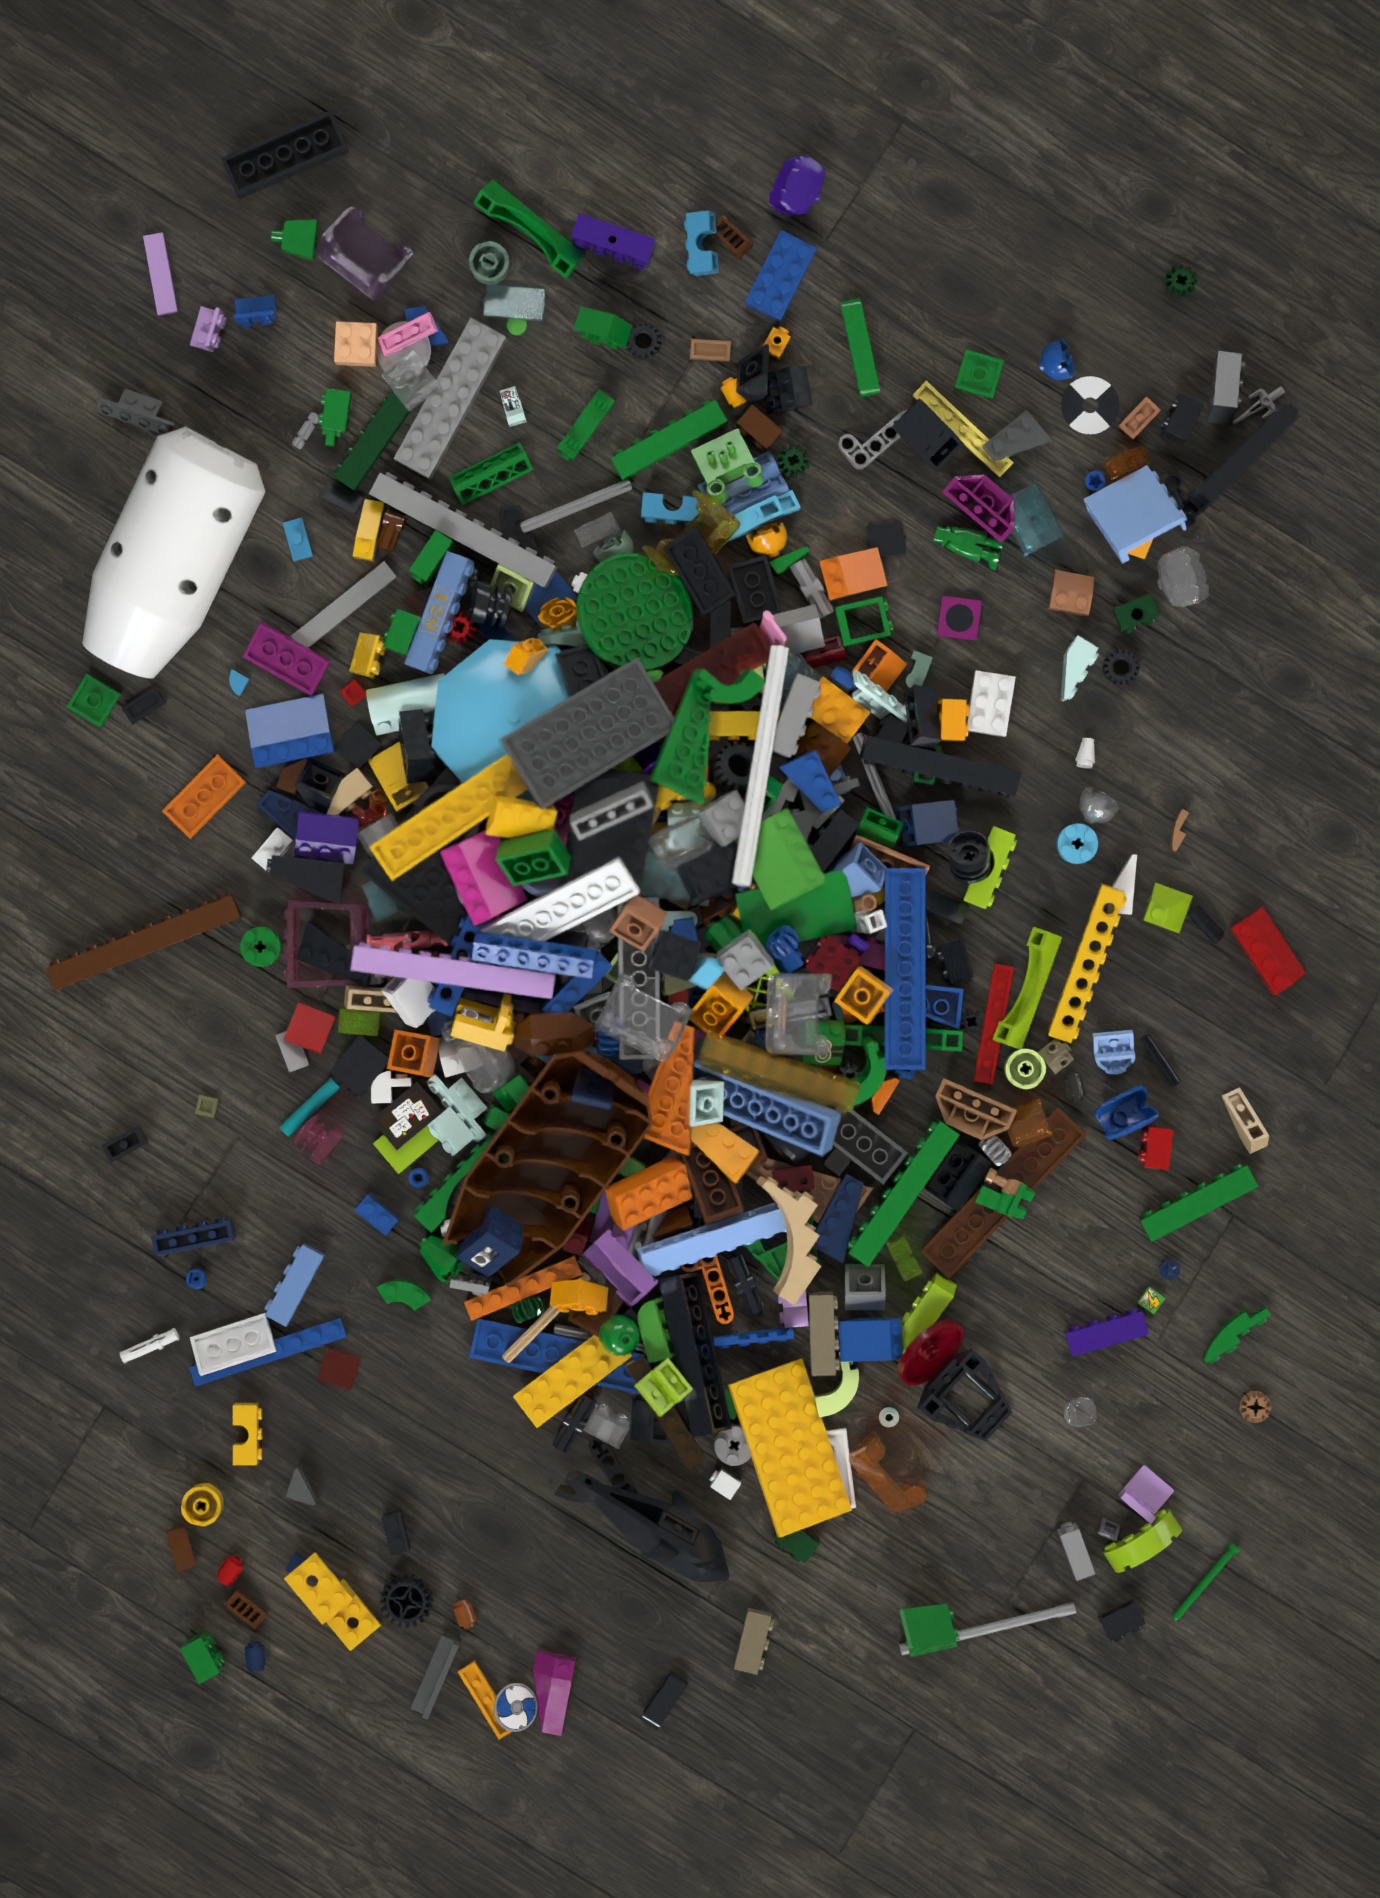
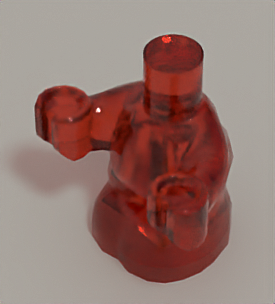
M374 800L365 811L361 806H355L352 808V813L359 817L358 828L361 829L365 825L375 824L379 819L381 820L386 817L387 810L383 802Z

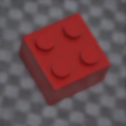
M1147 1125L1144 1130L1141 1129L1140 1141L1143 1142V1146L1138 1151L1140 1165L1146 1168L1169 1170L1173 1137L1172 1129Z

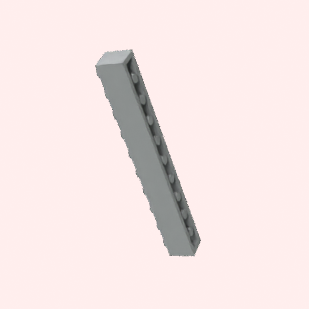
M388 472L385 475L379 473L369 492L370 495L547 589L558 568L554 566V560L546 556L543 559L536 556L537 551L526 547L524 550L519 547L520 542L510 537L508 540L502 538V533L494 528H491L490 531L483 528L485 524L475 518L473 522L466 519L467 514L458 509L455 512L449 510L450 505L441 500L438 503L432 501V495L421 491L420 494L413 490L415 486L405 481L403 484L397 482V477Z

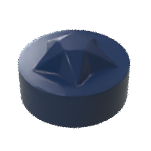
M1168 1259L1160 1264L1159 1272L1163 1278L1173 1280L1179 1275L1180 1267L1177 1262Z

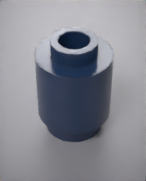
M259 1641L249 1642L248 1646L245 1647L246 1667H248L249 1672L263 1671L264 1665H266L265 1646L261 1645Z

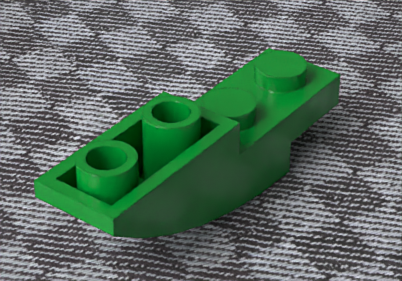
M1262 1307L1249 1316L1244 1310L1234 1315L1213 1336L1205 1349L1202 1359L1206 1363H1214L1221 1358L1220 1355L1224 1352L1230 1353L1238 1348L1237 1345L1241 1343L1237 1335L1243 1336L1250 1332V1327L1255 1324L1260 1326L1267 1322V1317L1271 1315L1268 1309Z

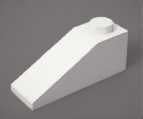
M1134 854L1130 855L1112 887L1125 891V897H1127L1124 908H1120L1118 914L1132 915L1137 855ZM1106 903L1103 908H1106V912H1111L1114 909V905Z

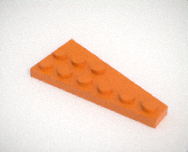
M675 1021L648 1092L653 1125L644 1138L689 1156L691 1143L690 1092L694 1069L695 1028Z

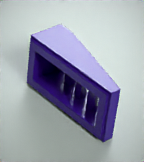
M851 934L843 945L847 949L851 946L860 953L858 957L869 947L866 942L855 934Z

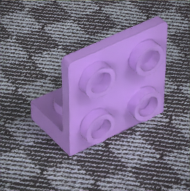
M200 307L190 342L191 346L214 352L215 348L219 347L221 341L219 336L220 329H224L226 324L225 314L220 308L216 307L215 310Z
M1143 1465L1118 1495L1149 1523H1152L1156 1519L1154 1514L1174 1490L1147 1466Z

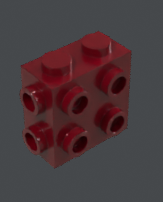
M828 935L826 938L822 937L816 945L818 950L815 954H809L804 961L807 964L804 968L838 992L849 981L848 977L851 973H854L857 968L862 966L859 963L861 958L858 957L860 953L851 946L849 949L842 945L844 941L839 937Z

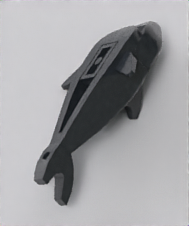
M572 1470L569 1471L564 1482L567 1485L560 1484L554 1495L565 1500L583 1503L593 1502L641 1550L642 1555L646 1556L648 1560H656L670 1569L673 1568L676 1572L697 1582H718L729 1579L730 1574L720 1540L707 1523L693 1516L691 1507L678 1491L672 1493L673 1505L649 1496L602 1484L596 1478L586 1473Z

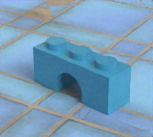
M709 210L686 213L684 227L687 231L685 245L689 255V259H687L688 271L695 276L719 273L718 253L704 251L702 247L703 239L709 234L716 233L715 213Z
M643 492L641 518L645 519V522L657 523V520H664L665 524L669 525L685 522V526L694 527L697 524H701L703 498L683 496L682 506L676 511H669L663 505V494Z

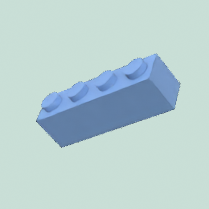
M305 1243L302 1247L297 1246L292 1256L295 1260L292 1265H287L283 1273L286 1277L283 1282H278L274 1290L277 1294L273 1300L269 1299L265 1310H267L265 1316L285 1327L288 1326L325 1254Z

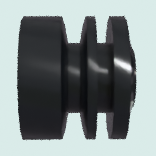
M477 580L471 599L469 622L483 624L486 616H490L491 626L495 625L498 618V627L504 628L512 605L511 587L505 586L501 594L502 587L500 584H497L494 592H491V584L489 582Z
M973 830L961 831L950 839L948 857L952 876L956 880L968 884L977 883L985 879L991 869L988 839L980 832Z

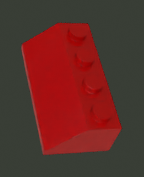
M1263 906L1229 927L1272 995L1282 992L1306 974Z

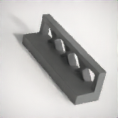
M443 1634L410 1708L422 1713V1718L427 1720L460 1645V1641Z

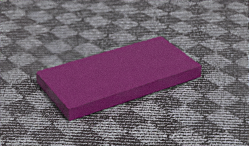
M260 622L242 656L310 696H313L331 662V660L264 622Z

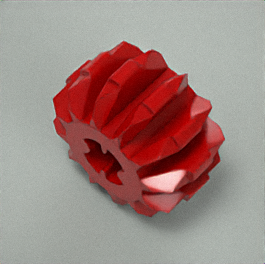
M463 611L459 612V617L455 614L452 621V630L447 634V636L452 634L449 639L450 642L457 638V645L461 644V638L467 644V636L472 639L475 637L470 631H477L476 627H470L475 622H468L469 613L463 618ZM458 623L461 625L465 624L462 633L455 631Z

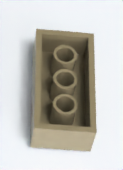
M832 1291L808 1292L811 1375H836V1370H840L839 1356H835V1350H839V1338L835 1336V1330H838V1318L834 1316V1310H838L837 1296H833Z

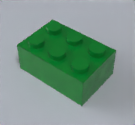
M549 830L500 841L496 860L511 884L517 886L567 875L571 856L556 832Z

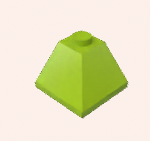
M1155 883L1142 920L1180 933L1193 896Z

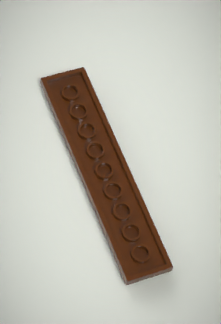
M1057 1107L1019 1146L1009 1160L997 1169L996 1175L1006 1179H1016L1025 1183L1028 1188L1034 1191L1087 1134ZM994 1182L991 1185L983 1184L999 1193L1002 1190V1187ZM980 1188L964 1204L961 1210L956 1212L920 1250L948 1279L1009 1217L976 1203L974 1200ZM1021 1198L1018 1205H1020L1025 1199Z

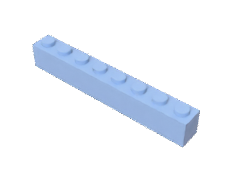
M774 1202L637 1248L641 1265L654 1277L665 1270H675L680 1265L686 1263L693 1264L701 1258L714 1257L719 1252L732 1251L737 1246L743 1244L750 1245L755 1240L771 1238L776 1233L787 1231L783 1216L777 1203Z

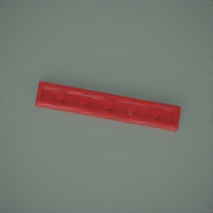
M994 963L973 1078L974 1082L991 1085L994 1083L1001 1043L992 1039L999 1021L1002 1022L1006 1016L1014 967Z

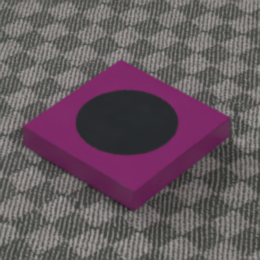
M942 596L937 636L977 641L982 601Z

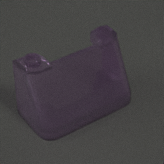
M350 205L322 235L317 248V254L322 261L370 298L380 300L413 258L414 253L406 245L398 244L393 248L364 225L365 218L363 212Z

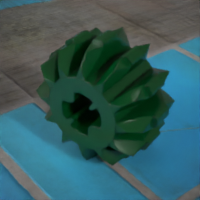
M1183 264L1179 265V270L1172 266V272L1167 271L1165 273L1168 278L1164 279L1163 283L1169 284L1165 287V291L1173 290L1170 294L1171 297L1175 293H1178V299L1182 298V294L1189 297V291L1194 292L1196 290L1193 285L1197 284L1198 280L1192 279L1196 276V272L1188 273L1191 270L1190 266L1186 270H1183ZM1178 277L1180 280H1185V282L1183 283L1184 286H1182L1181 283H1176Z
M789 444L790 451L783 447L782 452L785 455H777L779 459L783 460L776 463L777 466L784 465L779 471L783 473L787 470V478L790 477L791 472H793L794 478L798 477L797 471L804 475L805 472L802 467L809 469V465L803 462L810 461V457H803L807 450L805 449L800 453V445H797L796 450H793V445ZM796 457V461H799V463H795L794 466H791L790 461L788 462V459Z
M535 1295L512 1304L511 1313L517 1323H522L542 1315L545 1312L544 1303L540 1296Z

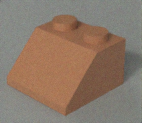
M1055 570L1048 609L1087 617L1090 612L1095 577Z
M635 895L624 904L609 932L644 952L660 930L667 912Z

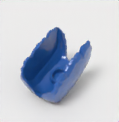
M1141 1085L1136 1086L1107 1100L1095 1109L1094 1117L1101 1123L1106 1139L1112 1140L1130 1134L1159 1117V1112L1156 1109L1146 1105L1148 1097L1145 1087Z

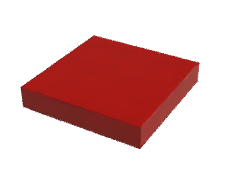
M298 1003L284 1036V1041L321 1054L336 1017Z

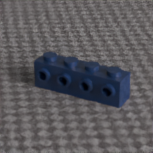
M220 1217L215 1219V1223L208 1224L206 1220L196 1222L195 1227L188 1228L186 1224L177 1226L175 1231L169 1232L168 1228L157 1230V1234L151 1236L154 1254L159 1256L233 1241L236 1239L233 1219L227 1220V1217Z

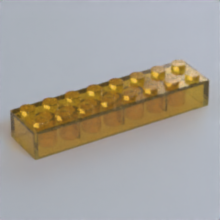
M708 1030L698 1058L705 1065L713 1066L715 1064L721 1066L720 1069L725 1072L732 1073V1071L740 1073V1076L745 1079H758L762 1085L770 1086L772 1084L778 1086V1090L789 1093L792 1091L798 1093L797 1096L802 1099H815L817 1104L835 1106V1109L842 1113L852 1112L860 1090V1083L783 1055H776L774 1052L769 1053L760 1047Z

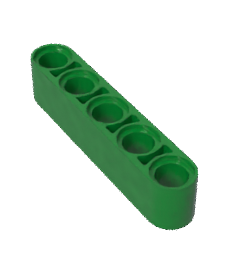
M860 298L841 301L840 306L860 398L880 394Z

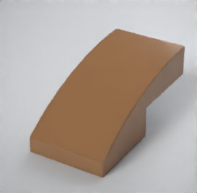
M1183 809L1179 810L1171 831L1170 850L1173 852L1177 851L1186 835L1180 831V828L1189 812Z

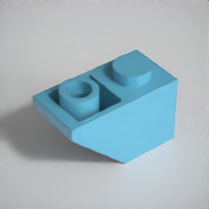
M712 957L697 958L689 981L702 989H708L723 973L724 968L719 966L721 962Z

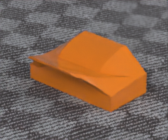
M892 1075L885 1077L878 1091L869 1098L870 1109L878 1115L880 1114L900 1082Z

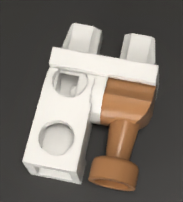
M873 895L851 897L857 929L850 930V932L873 933L887 927L883 911H871L876 907V899Z

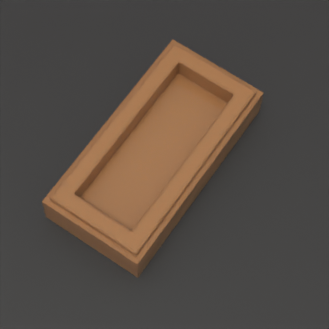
M691 339L690 360L730 362L731 341Z

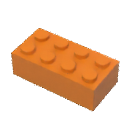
M674 1155L617 1181L605 1189L612 1221L623 1231L693 1198L686 1166Z

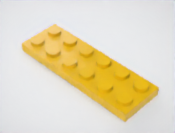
M592 1335L514 1394L513 1398L535 1427L538 1428L633 1355L631 1353L625 1356L611 1354L604 1349L599 1338Z

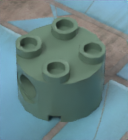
M487 241L476 245L471 251L469 265L472 274L480 283L497 285L508 275L510 260L506 250L500 244Z

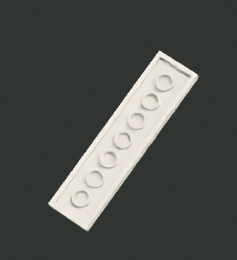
M617 858L483 926L481 932L545 941L639 894L640 889L620 858Z

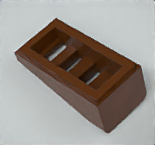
M724 215L716 222V233L714 235L738 259H741L753 247L752 242ZM725 224H727L728 226L721 233H719L718 231ZM731 230H733V232L725 239L724 237H725ZM737 236H739V238L731 245L730 242L733 241Z
M239 1588L224 1604V1606L253 1629H256L268 1615L266 1611ZM238 1597L242 1599L237 1606L233 1604ZM244 1603L248 1604L243 1611L239 1610ZM252 1607L254 1610L247 1617L245 1613ZM257 1612L260 1613L259 1617L253 1622L251 1620Z

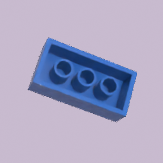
M781 230L745 300V306L781 323L817 248Z

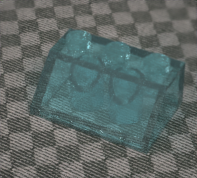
M1037 484L1010 495L1015 500V528L1012 533L1016 537L1025 556L1064 537Z

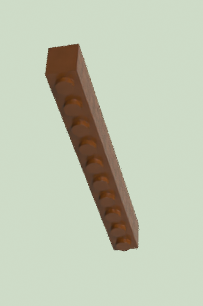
M222 894L216 897L217 901L210 903L209 900L198 904L199 908L191 911V908L180 911V916L173 918L172 915L162 918V923L154 925L153 922L142 926L143 930L135 932L134 929L124 933V938L119 940L113 937L105 941L106 945L99 947L96 944L86 948L88 952L81 955L78 951L68 955L69 959L63 962L61 959L50 962V967L45 969L54 991L242 918L234 895Z

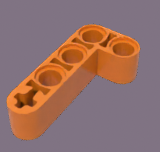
M714 1256L710 1262H706L701 1258L692 1267H686L684 1264L680 1265L686 1272L702 1269L717 1320L722 1324L730 1323L733 1320L734 1312L718 1256ZM710 1271H717L719 1273L718 1280L711 1281L708 1278V1273ZM716 1290H722L725 1293V1297L722 1300L714 1298L713 1294ZM724 1304L726 1312H730L727 1319L719 1316L722 1314L721 1306L716 1307V1305Z

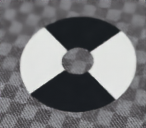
M1087 376L1075 380L1067 387L1062 397L1061 410L1065 421L1071 428L1083 434H1097L1109 428L1115 421L1119 411V400L1116 391L1107 381L1098 377ZM1092 397L1098 402V408L1094 413H1087L1083 410L1082 403L1086 398Z

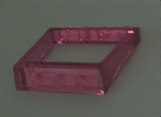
M288 900V907L284 910V918L287 920V928L284 930V939L287 940V948L284 950V959L287 960V968L284 969V979L287 980V988L360 985L348 979L300 981L298 979V960L296 959L298 954L299 908L301 907L348 910L350 912V951L353 953L354 946H359V942L367 943L368 905Z

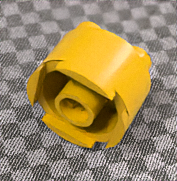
M200 1483L190 1488L184 1495L181 1511L189 1523L197 1526H207L212 1524L221 1514L224 1508V1499L218 1488L210 1483ZM200 1501L207 1504L205 1508L199 1507Z

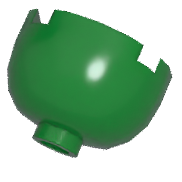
M614 1315L602 1323L599 1330V1340L607 1352L616 1356H625L637 1347L640 1341V1332L636 1323L629 1317Z

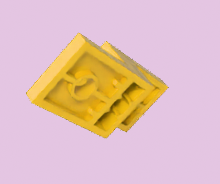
M316 1552L284 1578L323 1625L326 1622L350 1651L381 1626L378 1619L344 1579L339 1581ZM310 1575L316 1576L318 1584L315 1586L309 1585L307 1577ZM351 1617L357 1618L359 1625L354 1628L350 1627L348 1619Z

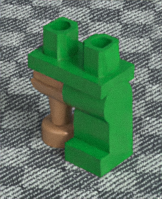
M990 1168L984 1183L991 1185L994 1182L1002 1187V1190L999 1193L981 1185L974 1201L1011 1218L1014 1216L1024 1219L1027 1209L1018 1204L1021 1198L1031 1202L1035 1192L1023 1182L996 1175L997 1171Z

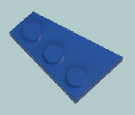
M817 750L779 766L822 813L841 805V801Z

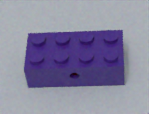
M580 213L571 235L572 243H575V247L586 250L589 248L594 250V253L599 256L605 257L607 254L613 256V260L624 263V261L632 263L633 267L642 270L644 267H649L656 247L654 238Z

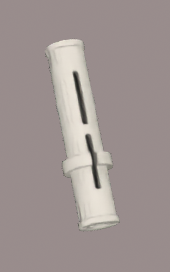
M175 1328L160 1335L155 1334L153 1338L120 1351V1357L125 1364L156 1349L161 1350L165 1345L176 1340L178 1341L179 1335Z

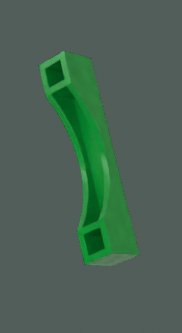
M493 179L480 190L473 202L488 216L507 221L528 234L543 250L550 266L566 279L579 267L586 256Z
M844 1023L845 1045L864 1046L862 1037L870 1035L873 1041H877L878 1046H885V1025ZM925 1028V1049L962 1051L964 1030Z
M491 1130L484 1137L486 1142L482 1146L477 1144L470 1152L472 1156L467 1161L464 1158L456 1166L459 1170L454 1175L450 1173L442 1181L445 1185L440 1190L436 1187L428 1195L431 1199L426 1204L422 1202L415 1209L417 1214L414 1217L431 1233L447 1217L448 1203L455 1186L470 1171L498 1131L494 1132Z

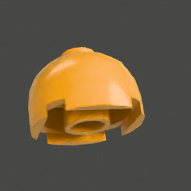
M775 522L757 529L753 535L751 532L748 533L746 538L751 549L756 554L761 556L767 555L768 558L778 556L780 554L779 551L786 545L787 532L783 522L780 523V526Z
M566 597V600L554 598L547 601L540 608V615L538 614V619L543 629L553 628V631L561 630V626L569 624L575 627L577 618L575 602Z

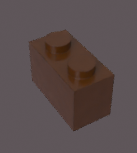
M754 405L750 406L736 424L739 427V432L744 437L749 435L754 440L752 443L759 450L764 448L767 451L783 432Z

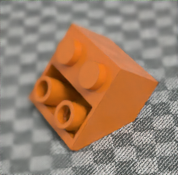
M876 639L851 673L853 674L857 670L861 674L867 675L870 681L880 685L887 692L907 663Z

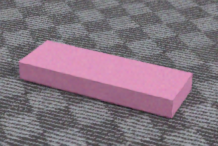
M428 312L377 339L384 356L387 357L438 332L432 314Z

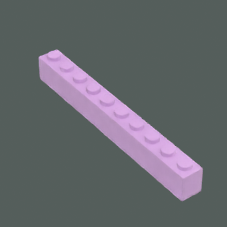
M359 942V946H354L351 970L552 999L555 974H551V972H537L526 968L516 969L506 965L495 966L481 961L474 963L471 962L472 958L467 957L453 960L451 959L452 955L446 954L432 957L431 952L419 951V955L411 954L410 949L399 948V952L391 951L390 946L379 945V949L371 948V944Z

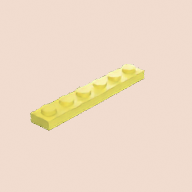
M927 381L912 395L916 400L920 398L961 439L964 445L999 478L1014 463L1009 458L993 462L982 448L989 439Z

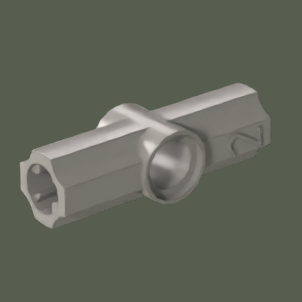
M803 559L790 566L805 599L811 605H816L819 619L834 612L832 605L824 594L825 590L817 576H814L807 561Z

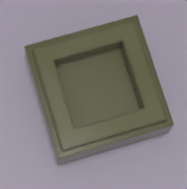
M199 1094L195 1114L215 1118L219 1098Z

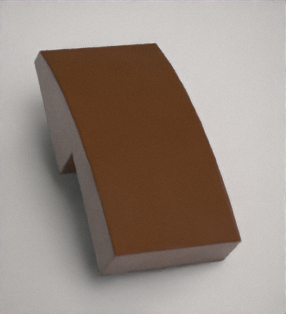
M185 1525L165 1531L177 1572L196 1567V1561Z

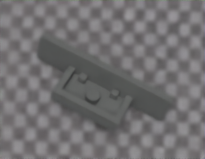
M124 389L118 403L101 397L97 401V412L105 416H111L122 422L137 425L142 429L157 432L160 435L174 431L173 422L157 417L162 408L163 401L128 389Z

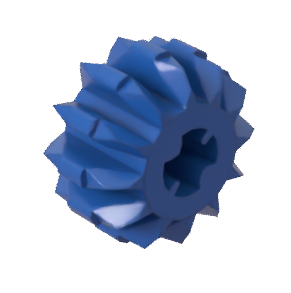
M783 925L780 928L778 927L767 937L765 942L768 953L775 959H783L784 956L788 957L798 947L797 944L800 939L796 934L797 932L790 926Z
M611 1024L599 1025L596 1033L597 1053L605 1058L616 1057L619 1053L620 1043L617 1026Z

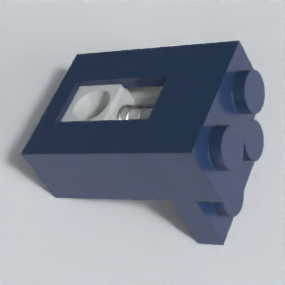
M490 1206L486 1210L483 1224L460 1242L456 1258L489 1277L520 1253L524 1239L521 1236L523 1225Z

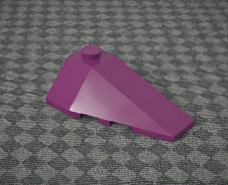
M537 1650L533 1672L541 1730L543 1733L562 1736L576 1657Z

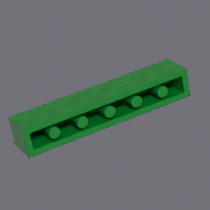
M707 400L700 405L701 408L697 411L689 410L683 414L684 418L679 421L674 419L666 423V428L663 430L655 429L647 434L648 438L645 440L637 439L630 444L631 447L624 451L622 448L614 452V457L611 458V461L622 481L727 424V419L717 401L711 402V400Z
M1236 1164L1230 1168L1231 1171L1225 1175L1223 1172L1212 1177L1213 1181L1207 1184L1202 1182L1196 1185V1190L1190 1193L1185 1191L1177 1195V1200L1173 1202L1167 1200L1159 1205V1209L1155 1211L1150 1209L1142 1213V1218L1139 1221L1149 1240L1153 1242L1257 1188L1258 1185L1249 1167L1246 1164Z

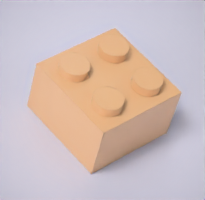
M336 321L335 364L376 367L377 324Z

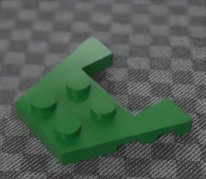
M813 1214L807 1220L812 1226H814ZM761 1239L755 1240L750 1245L743 1244L777 1280L780 1279L786 1261L787 1241L769 1250L765 1249ZM812 1247L809 1253L818 1258L816 1263L819 1264L818 1250Z

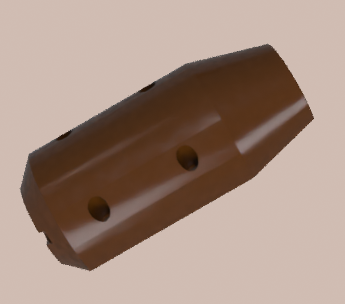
M589 1050L554 1054L466 1175L443 1244L446 1246L449 1243L460 1245L461 1241L483 1224L486 1210L490 1206L523 1225L521 1236L524 1239L520 1253L497 1270L507 1287L513 1285L563 1247L652 1127L653 1122L649 1099L643 1087L636 1085L635 1079L619 1066L597 1053H591ZM579 1067L596 1071L615 1083L616 1087L610 1110L571 1101ZM614 1134H619L621 1137H615Z

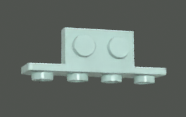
M855 670L853 672L854 684L859 689L852 693L853 699L880 720L891 712L907 724L905 705L903 706L893 695L886 693L880 685L870 681L867 675Z
M434 1074L433 1078L426 1081L430 1091L440 1098L445 1108L451 1107L475 1135L474 1140L479 1142L486 1136V1133L474 1119L485 1111L487 1107L463 1078L459 1079L448 1089L437 1075Z

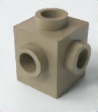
M1057 1038L1049 1042L1038 1052L1054 1074H1057L1074 1060L1070 1055L1071 1048L1065 1041L1061 1043Z

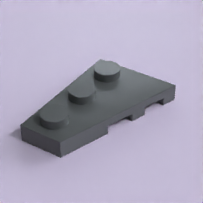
M1026 410L987 441L982 448L993 462H997L1014 456L1017 453L1052 442V439L1029 411Z

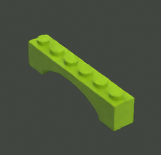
M1033 927L1026 945L1029 946V962L1022 990L1009 1014L1002 1022L999 1021L992 1040L1022 1049L1059 948L1061 936Z

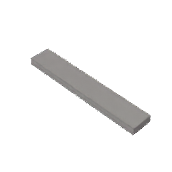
M385 561L382 562L291 635V637L310 648L396 579L397 576Z

